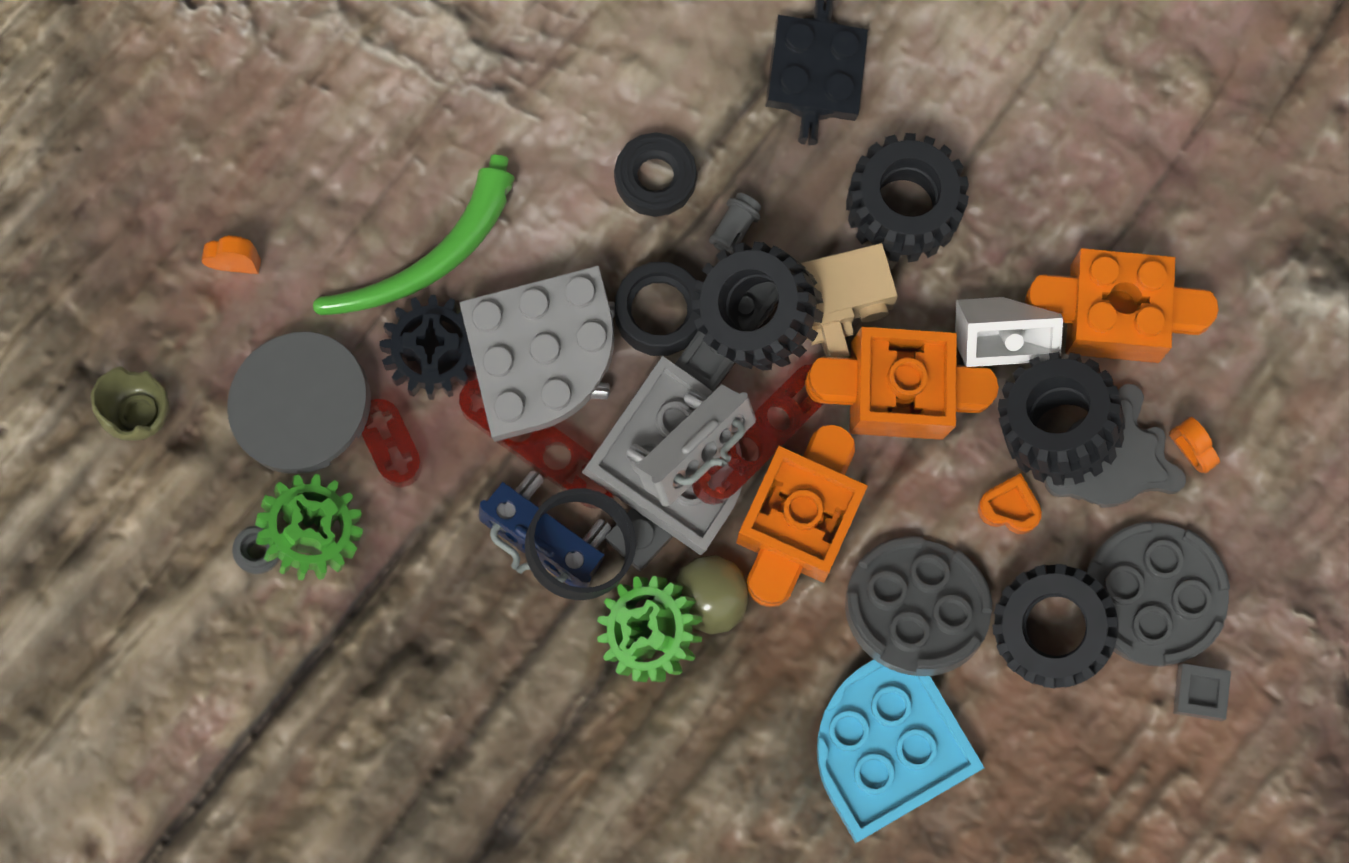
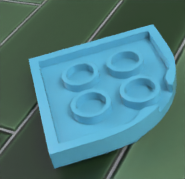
M872 660L856 670L842 683L829 701L820 723L817 737V761L820 777L833 806L855 844L985 768L930 676H913L899 673L883 666L876 660Z

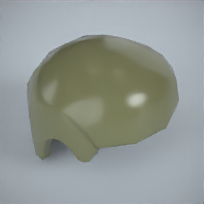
M122 366L115 367L97 379L90 394L93 413L102 428L113 437L121 440H145L155 435L164 427L170 412L166 388L156 378H153L152 374L148 371L138 373L130 372Z
M718 555L694 558L681 568L676 578V583L683 586L680 597H693L696 603L689 609V613L702 616V622L692 626L693 629L712 635L730 631L744 619L749 604V593L746 579L734 562Z

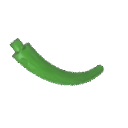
M491 155L489 167L478 170L475 188L464 213L449 234L427 255L403 271L375 284L345 293L317 298L313 302L315 313L319 315L343 314L385 305L428 287L454 270L483 242L505 207L507 194L512 189L515 179L511 173L507 172L509 159L502 155Z

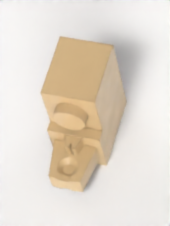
M882 243L801 263L814 276L817 281L814 288L822 294L823 303L817 304V309L823 312L822 323H813L812 329L818 332V335L814 342L811 340L810 342L812 345L821 343L825 356L849 358L850 355L845 337L851 336L854 333L852 328L853 319L860 317L862 322H871L889 314L888 310L893 309L898 295Z

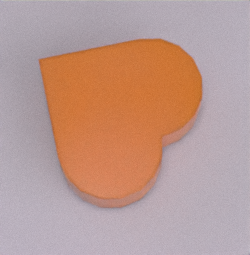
M228 235L220 238L219 241H209L204 244L202 263L215 270L259 274L261 258L255 245L250 240Z
M1188 417L1169 432L1171 439L1192 466L1200 473H1208L1220 464V459L1212 447L1213 443L1209 434L1195 418Z
M1021 473L988 490L983 494L978 503V513L984 523L994 527L1005 525L1016 534L1030 533L1038 526L1041 520L1042 511L1040 505Z

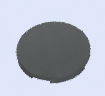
M313 332L284 334L259 346L239 367L231 383L228 395L227 412L230 428L242 449L263 466L287 474L314 472L331 465L332 460L342 454L356 437L359 438L361 436L370 412V386L366 373L358 360L338 341Z
M1151 521L1128 526L1111 536L1097 550L1088 565L1086 572L1105 588L1116 608L1119 631L1113 652L1124 659L1152 667L1180 664L1207 649L1216 640L1224 627L1230 589L1226 570L1213 548L1189 529L1184 530L1177 526L1151 523Z
M923 536L894 538L871 549L863 556L854 570L845 597L846 618L853 636L862 649L883 666L896 672L913 676L944 674L966 663L974 656L983 643L989 629L991 613L993 611L988 584L975 563L960 550L955 552L941 544L923 540Z

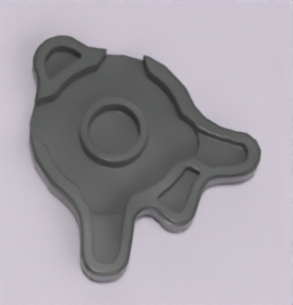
M1125 384L1118 390L1125 419V429H1123L1124 441L1122 448L1115 447L1117 457L1113 463L1109 464L1103 461L1101 463L1102 473L1094 477L1091 472L1083 475L1085 482L1074 484L1073 478H1065L1064 485H1054L1052 478L1047 476L1044 483L1051 495L1055 497H1071L1077 500L1083 499L1089 503L1100 505V508H1110L1127 503L1138 494L1144 492L1158 491L1167 494H1177L1184 488L1186 483L1185 474L1180 468L1165 459L1166 436L1164 431L1158 427L1144 430L1137 424L1144 400L1143 392L1139 387L1133 384ZM1086 416L1076 421L1066 432L1078 427L1085 420Z

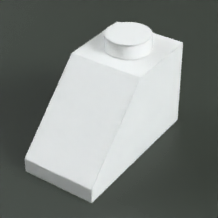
M1005 297L956 300L955 333H957V348L966 367L1030 363L1029 360L1038 356L1041 362L1050 360L1049 353L1060 352L1061 356L1063 317L1060 313Z

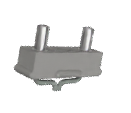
M722 384L709 397L695 390H690L689 394L686 393L684 402L695 410L651 452L637 444H633L631 448H628L627 458L637 464L635 467L644 489L659 498L662 506L671 505L711 467L715 465L724 467L730 462L731 456L728 455V451L756 423V417L746 392L739 394Z

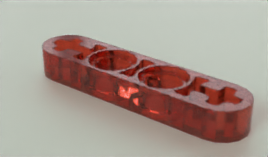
M813 364L804 365L799 368L754 412L756 423L745 432L742 438H749L758 446L759 456L756 461L742 459L737 453L735 444L728 451V455L731 456L728 465L734 470L721 482L722 487L719 486L713 490L707 484L711 478L710 475H715L723 468L719 465L711 467L698 481L692 484L694 493L701 501L716 505L728 500L771 458L778 446H782L823 405L813 401L810 396L806 397L799 405L792 399L804 387L807 373ZM779 407L786 411L790 419L788 429L778 430L771 426L767 418L769 408Z
M478 379L469 381L462 388L459 394L460 408L463 416L471 424L491 437L485 408L481 407L477 412L472 411L473 403L470 397L473 394L479 397L482 396ZM554 426L534 431L527 440L522 442H515L509 438L496 441L563 491L576 488L587 489L586 482L577 475H575L573 483H569L566 479L575 473L580 460L586 462L582 466L583 471L593 455ZM555 445L565 447L571 454L569 464L560 470L549 468L543 460L546 450ZM607 491L606 493H604V494H606L607 496L611 497L612 499H614V497H615V496H614L612 493H610L609 491ZM580 502L582 505L586 507L599 509L594 505Z

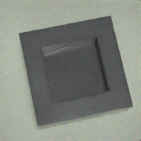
M632 508L627 513L636 535V551L631 565L641 572L673 536ZM616 524L605 536V541L625 558L624 537L619 526Z
M1184 663L1179 665L1173 714L1215 721L1226 720L1231 671Z

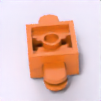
M1084 248L1079 250L1071 263L1070 276L1039 275L1032 282L1025 297V304L1062 315L1063 323H1067L1066 355L1075 353L1087 357L1159 363L1171 350L1172 333L1201 335L1212 325L1219 311L1217 299L1211 291L1201 288L1174 286L1176 257Z
M875 327L860 328L851 342V358L820 357L808 371L805 380L806 391L813 401L822 404L850 405V434L943 440L956 427V412L981 413L985 411L997 397L999 385L995 374L989 368L956 365L957 333Z
M835 425L820 427L812 435L803 456L778 446L741 526L736 544L758 553L747 578L748 593L754 601L762 606L775 607L786 602L791 596L801 573L824 583L868 485L845 475L855 453V443L850 433L842 427Z

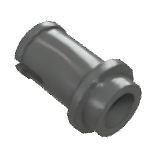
M737 193L735 198H729L726 203L729 209L714 234L709 238V242L720 251L725 249L731 254L735 253L734 245L741 243L751 224L758 222L761 218L759 214L761 205L755 199L743 193Z

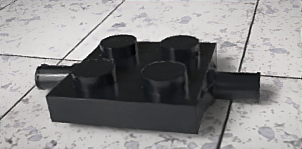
M815 0L813 18L802 19L778 15L775 22L765 107L788 110L801 117L798 142L804 145L807 139L808 145H816L818 143L819 120L838 118L855 121L859 115L868 29L840 25L835 21H831L834 0H825V2L824 0Z

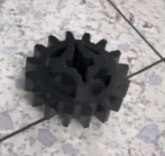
M430 295L427 306H421L416 297L412 298V311L407 313L397 307L394 310L399 321L397 325L385 322L383 326L385 333L391 337V339H385L379 343L382 352L391 354L382 360L386 371L397 369L392 376L394 384L399 386L408 381L407 390L409 395L413 397L419 392L420 388L426 390L429 400H434L436 389L443 388L448 397L453 396L452 384L458 382L467 388L470 385L466 375L467 370L476 372L462 312L456 313V302L452 298L446 302L444 307L438 305L436 295ZM423 321L412 333L408 332L414 325ZM446 321L453 325L462 337H459L458 333H449L443 327L442 322ZM434 331L439 346L435 348V354H432V363L430 364L425 349L429 348ZM402 358H406L407 361H416L421 366L422 375L411 370ZM458 362L452 369L442 374V371L450 363Z

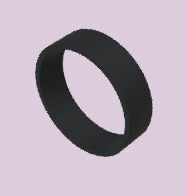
M585 488L565 490L546 500L534 515L525 538V555L534 577L550 592L571 600H590L611 591L630 568L636 551L635 530L630 517L622 506L604 493ZM583 502L594 505L608 513L619 526L625 541V560L621 571L610 581L599 586L587 588L571 586L553 577L539 560L534 542L537 522L547 511L560 504Z

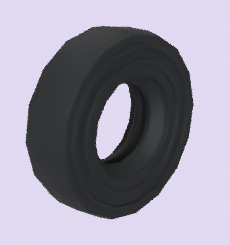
M658 132L643 134L628 142L617 156L614 169L616 190L624 203L637 213L652 217L670 215L682 208L694 193L698 174L695 158L687 146L672 135ZM651 159H660L668 163L673 169L674 174L670 185L663 190L657 191L644 187L638 180L637 175L638 169L644 162Z

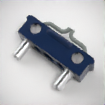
M530 471L516 490L502 482L488 501L482 500L479 505V521L491 529L490 536L492 541L513 557L511 567L520 574L525 570H530L528 563L520 565L519 553L501 540L497 534L525 553L526 533L534 515L539 509L529 499L544 481L540 474L536 477V471ZM545 513L538 520L534 535L535 549L539 560L544 568L557 576L555 578L571 586L587 588L590 585L591 578L602 565L604 554L598 551L597 548L611 531V526L606 523L602 528L605 521L598 519L582 539Z

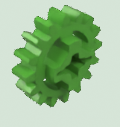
M298 474L294 475L290 489L282 482H278L274 489L276 498L265 495L261 507L266 512L257 514L255 525L264 528V530L257 534L256 543L257 545H270L264 559L269 562L279 558L282 561L279 573L284 575L291 567L297 568L298 580L303 581L308 570H314L317 578L321 580L324 579L327 573L328 565L336 572H339L345 564L342 556L352 559L355 555L357 547L352 542L360 540L363 529L354 526V524L359 522L362 513L358 509H348L353 499L351 492L341 497L336 494L339 483L336 480L332 481L326 488L321 486L319 474H314L310 484H304L303 479ZM282 511L284 513L283 519L288 526L279 535L277 517ZM337 520H339L341 528L338 543L335 542L336 536L331 531V527ZM303 522L306 526L315 524L318 526L316 532L312 528L303 531L300 528L301 523ZM298 552L309 553V554H312V555H304V554H300V553H298Z
M636 576L633 579V588L630 585L619 584L617 590L620 598L618 600L606 598L604 601L605 605L611 610L609 616H599L597 622L607 626V633L597 637L598 642L610 645V649L603 656L605 661H619L616 673L627 676L632 673V681L647 682L649 677L652 682H665L666 671L673 675L683 673L679 661L681 659L693 661L696 657L688 649L690 642H702V636L692 633V626L702 622V616L689 613V609L696 603L695 599L688 596L680 597L683 590L682 585L672 582L667 585L666 578L652 576L650 582L648 578ZM654 597L653 600L647 599L643 607L637 608L634 606L643 599ZM656 651L665 653L654 661L644 662L646 658L652 659Z

